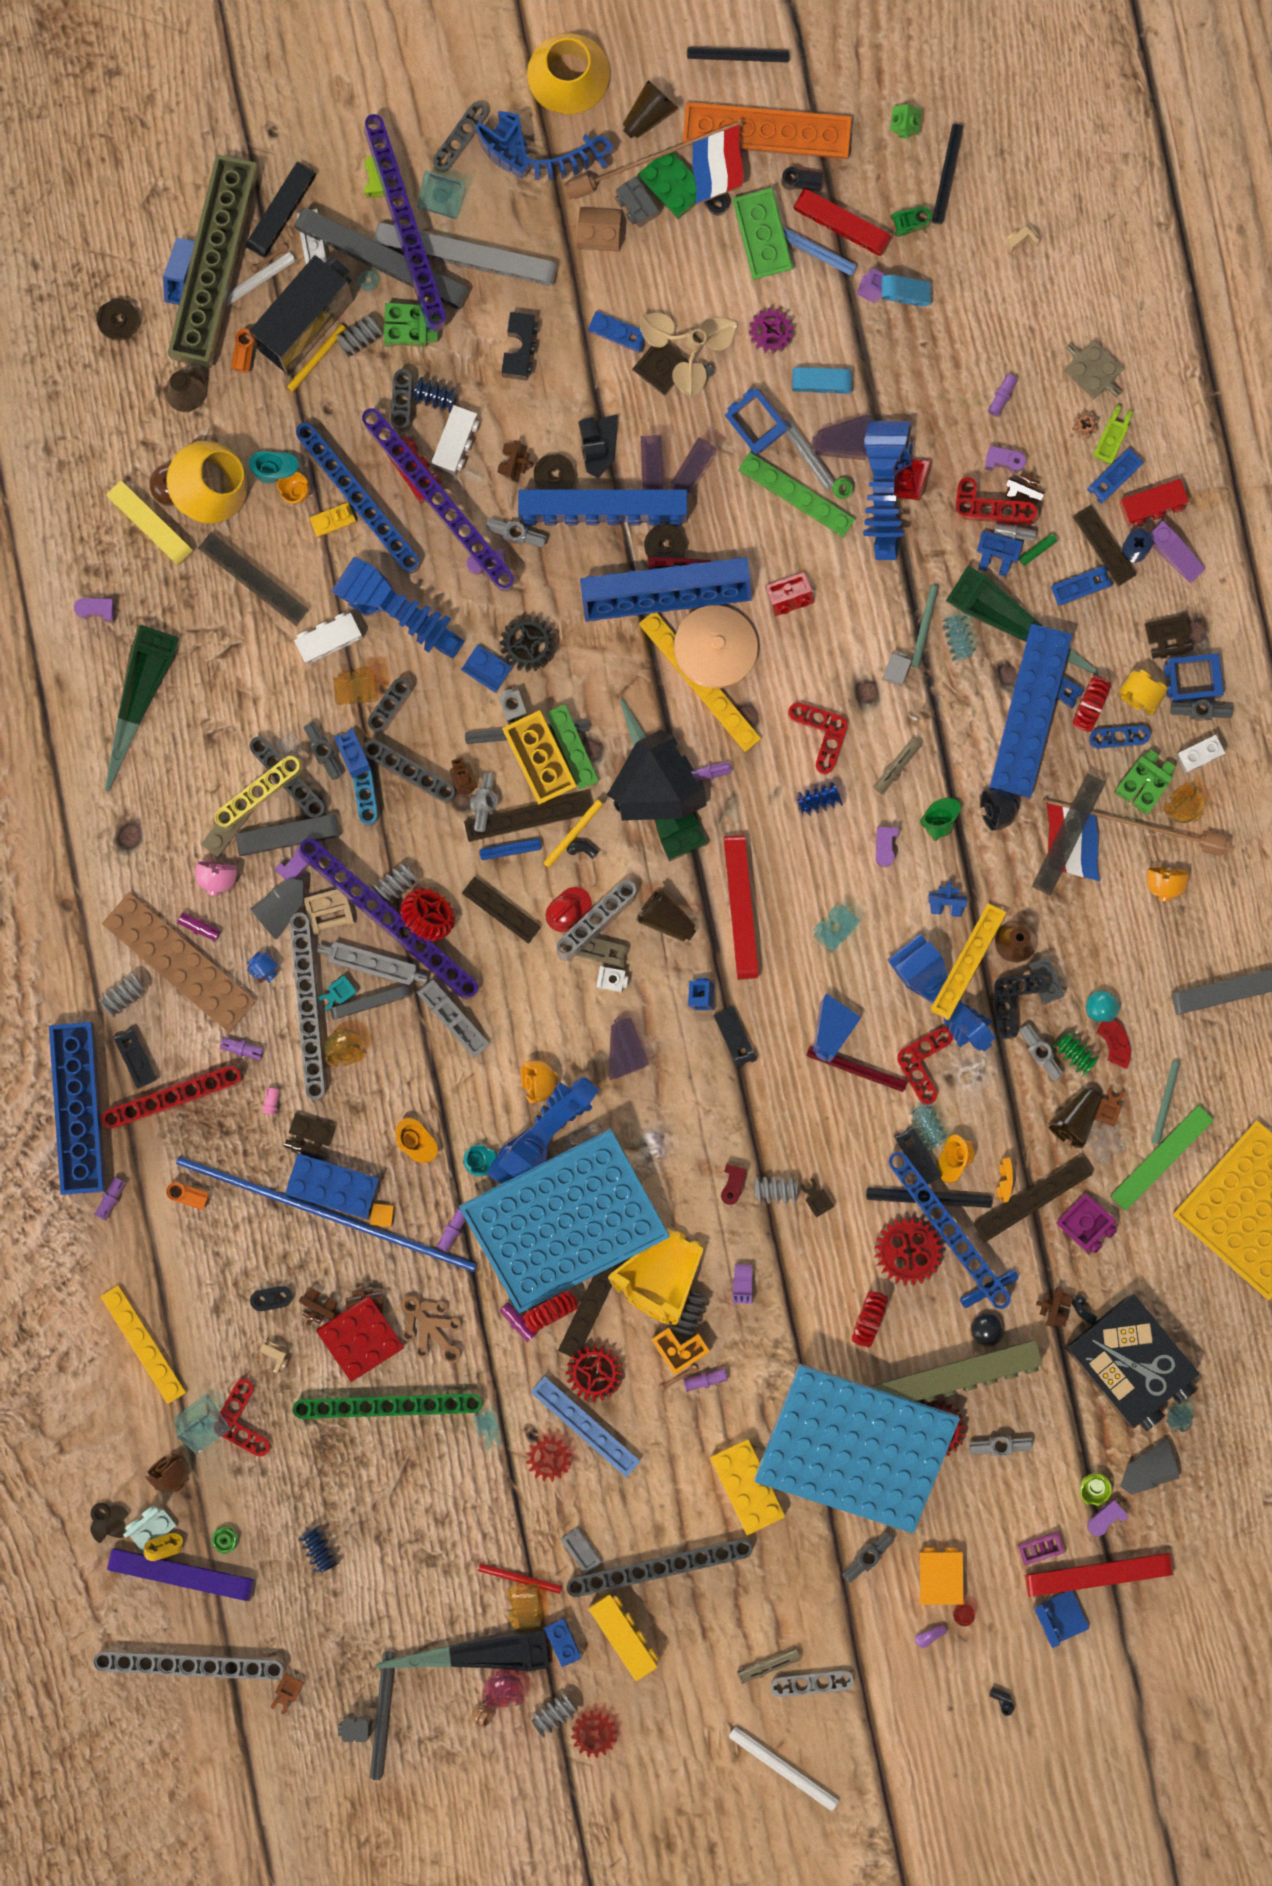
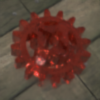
M545 1435L542 1442L538 1438L536 1439V1446L530 1444V1448L533 1451L526 1453V1455L531 1457L530 1460L526 1461V1464H532L529 1472L535 1470V1478L542 1475L544 1482L547 1477H550L551 1482H553L554 1476L557 1475L561 1479V1472H568L565 1466L572 1464V1462L567 1460L568 1457L572 1456V1453H566L569 1446L563 1447L561 1445L563 1439L556 1442L555 1436L548 1440ZM545 1444L555 1445L558 1449L550 1450ZM539 1449L541 1453L540 1460L535 1462V1453ZM543 1450L549 1455H554L552 1459L553 1465L543 1461L545 1459ZM563 1454V1463L559 1468L557 1460ZM548 1467L552 1473L543 1472L540 1468Z
M591 1710L590 1716L582 1713L583 1720L577 1718L575 1721L578 1726H572V1730L576 1731V1734L571 1735V1738L577 1739L574 1747L580 1745L579 1753L587 1751V1757L594 1753L595 1757L598 1758L599 1752L607 1755L606 1748L612 1750L613 1746L610 1743L617 1741L613 1734L618 1733L617 1729H612L615 1722H608L609 1715H606L604 1718L601 1717L602 1711H599L598 1715H594L593 1710ZM590 1720H599L597 1724L590 1725L587 1723ZM605 1726H607L609 1731L608 1739L603 1735ZM581 1729L586 1735V1739L583 1742L580 1738ZM589 1730H599L598 1735L600 1738L594 1737L591 1739ZM599 1743L601 1745L599 1748H590L592 1744Z

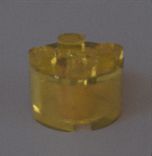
M539 1584L515 1585L512 1588H507L508 1601H510L512 1609L508 1610L509 1622H511L512 1627H515V1629L542 1627L540 1622L542 1621L541 1597H537V1591H540Z

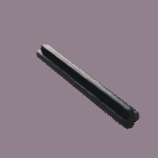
M688 47L687 58L789 62V51Z
M960 124L952 125L932 217V223L942 225L963 130V126Z

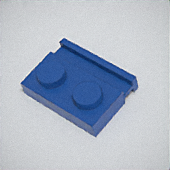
M477 645L465 665L461 668V671L494 693H497L513 667Z

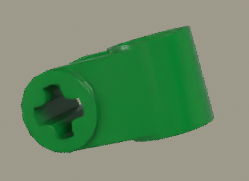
M922 206L890 215L896 229L895 236L901 237L928 228L931 223L930 210ZM924 214L928 219L925 222H919L916 217Z

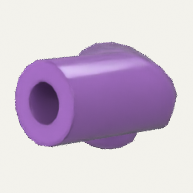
M939 1625L924 1634H918L915 1642L919 1647L926 1648L936 1639L944 1636L947 1633L946 1628L943 1625Z

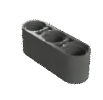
M406 369L397 370L393 376L391 423L394 430L400 433L406 432L411 425L413 379L411 373ZM401 376L409 378L408 382L403 385L398 383V379ZM403 396L408 399L404 405L396 403L399 397ZM399 417L406 419V423L402 426L395 424L396 419Z
M398 678L393 681L369 716L368 725L372 732L376 734L385 732L409 698L411 686L406 679ZM399 684H405L407 690L405 693L400 694L396 692V687ZM388 701L395 703V708L391 711L384 709V705ZM376 718L383 720V725L380 728L372 726V722Z

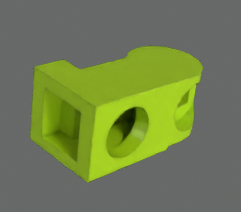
M369 156L365 160V169L369 175V185H364L365 197H383L384 192L373 158Z

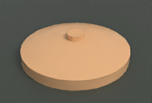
M710 605L694 610L684 618L675 634L674 655L678 666L690 680L704 687L726 688L740 682L750 672L757 657V638L751 624L740 613L725 606Z

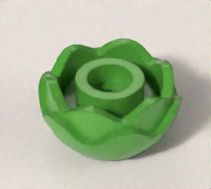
M221 1527L214 1531L211 1544L219 1553L226 1554L232 1552L237 1547L238 1536L233 1529Z

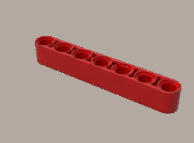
M745 834L724 836L737 980L757 979L759 976Z
M232 1066L217 1070L106 1110L102 1114L101 1121L105 1127L110 1129L126 1126L237 1086L242 1081V1073ZM230 1071L237 1073V1079L234 1082H228L226 1078L227 1073ZM210 1078L217 1080V1086L214 1089H208L207 1081ZM190 1085H195L197 1087L196 1095L188 1096L187 1088ZM175 1092L177 1095L176 1102L168 1103L167 1095ZM151 1099H155L157 1102V1108L153 1111H149L147 1108V1102ZM136 1107L137 1115L129 1118L127 1115L128 1108ZM114 1113L117 1116V1122L114 1125H109L107 1117Z
M1171 1553L1032 1573L1025 1575L1028 1597L1171 1576L1174 1575Z

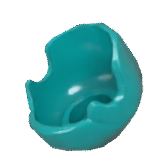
M1095 991L1087 998L1085 1005L1086 1014L1096 1022H1111L1119 1014V999L1110 992Z
M484 1145L469 1147L464 1153L463 1158L466 1171L476 1177L487 1175L486 1173L495 1159L496 1153Z

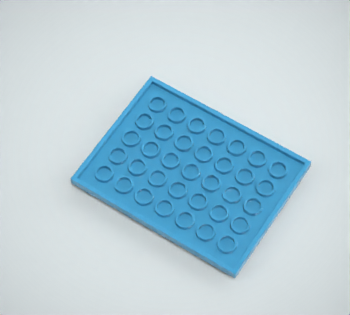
M611 1128L459 1205L463 1216L518 1313L670 1238L666 1227Z
M799 1363L754 1477V1482L914 1534L960 1418L958 1415Z

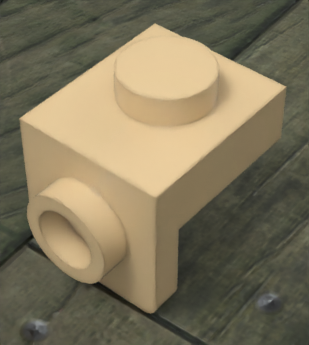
M1025 226L1019 232L1015 230L1007 237L1006 248L1013 252L1025 240H1028L1036 248L1040 242L1038 239L1039 235L1034 229H1029Z
M269 1341L268 1345L263 1343L259 1351L278 1360L273 1372L279 1373L280 1370L284 1371L289 1361L286 1358L287 1353L280 1351L281 1346Z

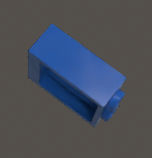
M751 388L744 393L743 400L739 403L736 401L727 408L728 412L725 414V417L754 454H761L791 427L761 389L756 388L754 390ZM757 397L776 421L777 425L755 443L735 418V415Z
M1219 653L1169 658L1166 664L1163 665L1164 676L1168 677L1169 685H1166L1168 687L1166 696L1170 698L1171 703L1216 699L1224 695ZM1208 662L1212 691L1178 694L1175 665Z

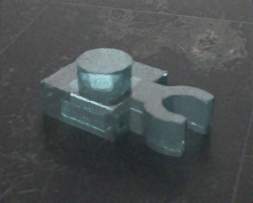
M494 1411L473 1416L478 1436L485 1435L486 1437L484 1441L486 1450H490L488 1445L490 1440H495L499 1447L501 1442L494 1435V1432L500 1430Z

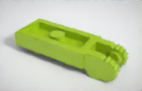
M1119 405L1116 406L1112 417L1109 418L1092 456L1109 465L1113 463L1133 414V411L1129 410L1125 415L1123 423L1116 421L1121 411V406Z

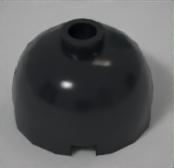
M993 788L981 793L980 808L984 807L986 815H982L986 826L991 831L1002 830L1010 826L1014 822L1019 808L1017 800L1009 792L1002 789Z

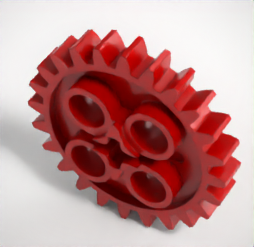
M903 1217L901 1224L895 1219L893 1221L894 1227L887 1224L888 1232L881 1230L880 1233L883 1238H876L880 1245L874 1247L875 1250L879 1251L874 1258L881 1260L877 1266L884 1267L881 1274L889 1273L888 1280L895 1277V1284L900 1280H903V1286H906L908 1281L911 1282L912 1286H915L916 1280L923 1284V1277L929 1280L931 1279L929 1272L934 1274L937 1272L934 1265H941V1262L937 1260V1258L943 1257V1254L938 1253V1250L942 1249L943 1246L937 1245L941 1238H934L933 1235L936 1230L929 1232L930 1224L928 1223L923 1227L922 1219L917 1224L914 1222V1217L910 1219L909 1223ZM905 1233L908 1234L909 1250H913V1253L910 1255L913 1270L909 1269L908 1253L903 1252L907 1248L904 1237ZM913 1235L921 1236L923 1243L921 1245L914 1244L912 1241ZM892 1238H899L902 1246L900 1248L893 1247L891 1244ZM916 1256H923L926 1264L919 1266L915 1261ZM895 1259H902L905 1262V1267L898 1269L894 1264Z

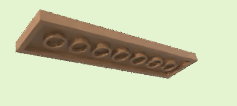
M130 892L127 893L102 922L104 927L228 1033L234 1029L257 1002Z

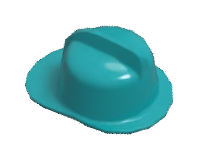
M256 452L248 461L249 468L257 479L266 484L275 483L280 478L292 476L299 467L295 456L280 452Z

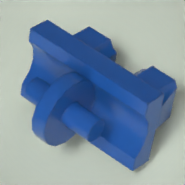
M948 881L947 887H938L939 893L929 892L928 902L930 903L931 914L940 915L942 914L943 905H950V915L961 917L964 907H967V896L959 895L960 888H952V882Z

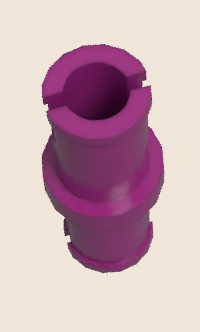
M185 912L181 913L177 924L194 931V934H200L214 942L221 931L204 923L203 919L200 918L198 920Z
M509 1302L499 1310L510 1322V1327L512 1329L515 1328L526 1342L530 1341L537 1334L536 1332H530L524 1323L523 1315L520 1316Z

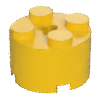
M1140 670V672L1131 671L1117 694L1122 695L1120 698L1138 711L1143 708L1146 710L1145 714L1153 716L1166 696L1168 687L1161 682L1156 683L1151 680V675L1143 670Z

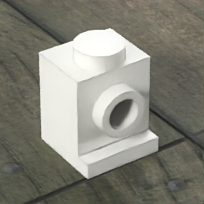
M600 966L596 987L597 989L622 993V988H627L629 976H625V971ZM616 976L617 981L610 983L609 977Z

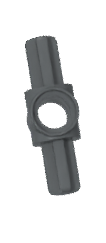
M1191 700V703H1171L1170 713L1172 715L1190 716V719L1204 721L1212 720V717L1232 718L1233 707L1213 705L1212 701ZM1199 705L1204 706L1207 710L1206 715H1199L1196 707Z
M314 722L306 724L304 730L312 743L310 748L319 765H324L331 780L338 779L342 776V772L334 759L336 755L326 737H322ZM319 747H328V753L325 756H319L317 754Z
M885 1532L873 1545L869 1543L854 1557L856 1561L843 1572L842 1576L849 1583H852L864 1570L868 1572L883 1558L881 1554L894 1543V1538L888 1532ZM872 1552L874 1554V1561L869 1564L863 1562L862 1557L864 1553Z

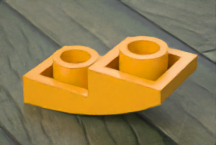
M1010 1157L1001 1159V1164L998 1165L1001 1177L1005 1176V1181L998 1182L999 1187H995L998 1200L1002 1199L1003 1203L1009 1202L1012 1191L1013 1171Z

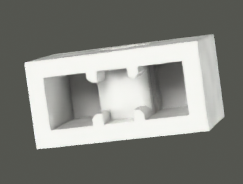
M1214 735L1179 752L1175 757L1184 775L1222 757L1225 752L1217 736Z

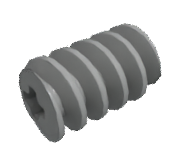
M367 315L364 316L365 323L361 320L357 321L358 328L351 325V332L347 329L343 330L344 337L340 334L336 335L338 344L348 358L349 351L354 355L356 354L355 347L363 350V342L369 346V338L377 341L376 333L382 337L384 336L376 322Z
M400 863L398 865L400 871L392 869L393 877L388 874L385 875L387 882L379 879L380 887L372 885L373 890L381 899L392 904V896L400 898L399 890L406 893L405 885L413 888L412 880L417 883L420 882L408 865L404 866Z
M130 973L131 981L123 978L124 986L116 983L117 991L110 987L111 995L109 996L103 992L104 1000L99 999L105 1010L113 1018L116 1017L115 1009L122 1013V1005L129 1008V1000L134 1003L137 1002L135 995L140 998L144 997L142 991L144 988L133 973Z
M755 1177L754 1199L757 1198L759 1204H762L763 1199L766 1198L767 1204H770L772 1198H774L776 1204H779L780 1199L783 1198L784 1204H787L789 1198H791L793 1204H796L797 1179L793 1183L792 1177H789L787 1183H785L784 1178L780 1177L777 1183L775 1177H772L770 1183H768L767 1178L763 1177L760 1183L758 1177Z
M564 1693L561 1694L563 1701L554 1698L555 1706L549 1702L547 1703V1711L540 1707L541 1715L532 1712L534 1719L531 1721L542 1738L545 1737L544 1730L552 1733L551 1725L558 1729L560 1727L559 1721L566 1724V1716L572 1720L574 1719L573 1711L578 1714L575 1706Z

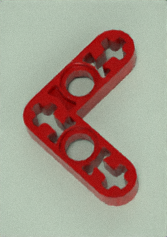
M802 703L792 704L788 711L791 721L825 732L815 767L821 775L830 774L834 769L847 729L846 719L840 715ZM799 707L801 712L807 714V710H810L808 722L804 721L806 717L802 715L795 718L792 710H796ZM816 713L821 714L824 718L823 723L820 725L812 722V716ZM827 716L832 717L830 722L833 723L840 720L841 725L844 727L836 731L834 730L835 726L828 724V728H825ZM830 739L837 742V748L834 751H829L825 747V743ZM822 752L828 755H835L834 759L829 758L828 764L831 767L826 768L825 771L819 765L820 762H824L826 755H821Z
M940 1028L905 1047L897 1055V1062L917 1098L923 1104H932L937 1098V1092L920 1061L951 1044L953 1035L947 1028ZM939 1032L947 1033L949 1035L947 1043L940 1041L936 1044L939 1048L935 1049L934 1043L929 1038L933 1036L935 1040L940 1037ZM921 1042H928L930 1044L931 1050L929 1053L923 1054L919 1051ZM904 1052L907 1055H912L910 1059L912 1065L915 1062L918 1067L912 1068L909 1072L905 1069L909 1067L908 1063L901 1061L902 1053ZM918 1070L923 1074L921 1082L912 1081L911 1073ZM925 1081L929 1084L925 1085L926 1090L933 1092L931 1095L932 1100L930 1101L927 1098H922L924 1094L922 1088L919 1091L916 1089V1086L922 1085Z
M241 1379L233 1387L213 1425L214 1431L256 1456H264L268 1454L271 1448L269 1440L237 1422L254 1392L253 1383L250 1380ZM247 1383V1388L250 1391L242 1395L241 1398L245 1399L244 1403L238 1398H233L234 1393L239 1396L241 1392L239 1385ZM232 1401L240 1405V1409L236 1414L228 1410V1405ZM227 1421V1426L233 1429L234 1425L237 1426L232 1434V1438L228 1436L231 1433L228 1430L220 1431L219 1422ZM240 1430L248 1434V1439L244 1443L236 1439V1434ZM252 1435L256 1437L253 1441L257 1443L265 1442V1451L257 1452V1447L251 1444L250 1448L247 1447L252 1439Z

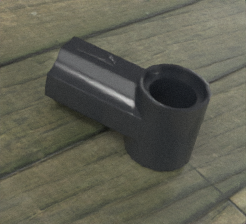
M788 167L783 171L781 185L787 190L807 189L821 191L823 172L798 170L795 167ZM791 174L795 176L796 181L788 182L785 177Z

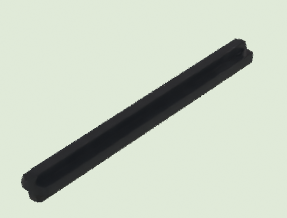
M867 1188L866 1190L867 1200L916 1203L907 1190ZM920 1191L918 1199L921 1202L928 1201L929 1193L927 1191ZM933 1192L942 1205L979 1208L992 1207V1196Z

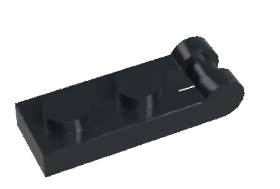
M731 1007L713 1015L737 1068L744 1067L743 1064L750 1061L751 1063L757 1061L734 1008ZM745 1048L747 1054L739 1057L737 1051Z
M131 1027L126 1030L127 1032L121 1035H114L113 1038L137 1089H140L157 1081V1078L134 1029ZM131 1040L133 1045L126 1048L124 1042Z
M911 1125L902 1134H895L894 1138L902 1152L907 1156L925 1182L930 1184L942 1176ZM912 1138L914 1144L907 1147L905 1141Z

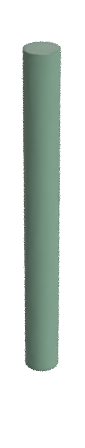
M930 585L911 666L915 668L920 666L938 586Z
M1172 1061L1152 1138V1143L1159 1145L1180 1067V1062Z

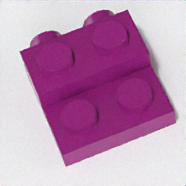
M1086 1193L1056 1223L1088 1255L1092 1252L1094 1254L1097 1253L1103 1246L1101 1242L1106 1237H1113L1117 1232L1116 1227L1118 1226L1116 1220Z

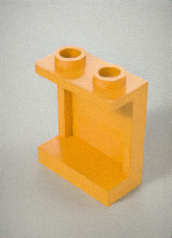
M946 1547L945 1551L936 1552V1548H923V1552H919V1604H963V1552L958 1551L957 1547Z

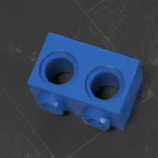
M561 1618L544 1627L561 1667L582 1658L565 1618Z

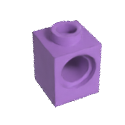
M874 268L870 269L862 276L856 294L875 303L882 297L881 277L886 276V274Z

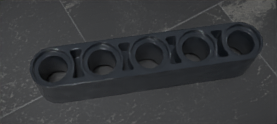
M300 162L294 165L249 237L246 248L263 258L268 255L313 183L317 172Z

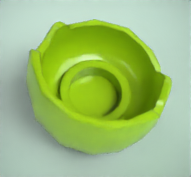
M1091 1473L1085 1476L1080 1483V1497L1087 1505L1099 1506L1106 1502L1112 1494V1484L1103 1474Z

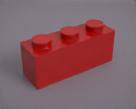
M406 436L402 437V441L431 474L428 469L430 464L424 456L420 458L416 452L419 448L414 440H408ZM401 447L393 450L395 456H401L404 453V449ZM391 460L419 503H424V498ZM414 463L406 466L408 472H414L417 469V465ZM436 473L431 474L439 485L442 484ZM423 479L420 481L419 486L421 488H428L431 482Z
M1177 479L1120 500L1119 505L1127 526L1133 525L1138 527L1145 524L1147 519L1153 518V520H1158L1165 517L1167 512L1173 511V513H1178L1185 510L1184 506H1187L1189 500L1181 479Z

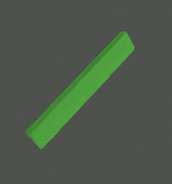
M1198 1105L1110 1197L1126 1211L1214 1120Z

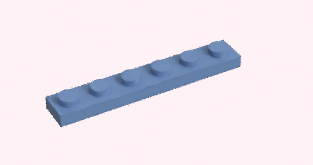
M545 1376L531 1391L538 1400L625 1477L640 1462L638 1458Z

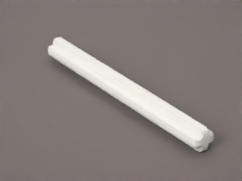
M286 253L232 289L227 306L295 262L292 253Z
M735 1727L729 1735L731 1740L830 1811L836 1808L838 1804L836 1798L740 1729Z

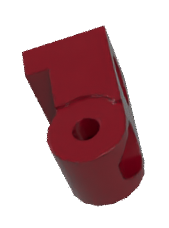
M726 1164L724 1172L730 1174L727 1185L721 1192V1199L725 1204L732 1205L738 1201L747 1169Z

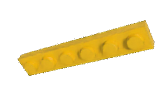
M987 904L934 1001L931 1012L947 1020L951 1019L1007 912Z
M118 1285L100 1296L167 1404L186 1394L187 1392L121 1287Z

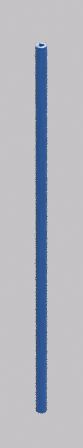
M178 1157L176 1165L469 1271H475L477 1264L185 1158Z

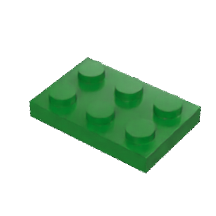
M673 152L654 159L637 174L638 178L678 220L695 206L696 183L694 174Z

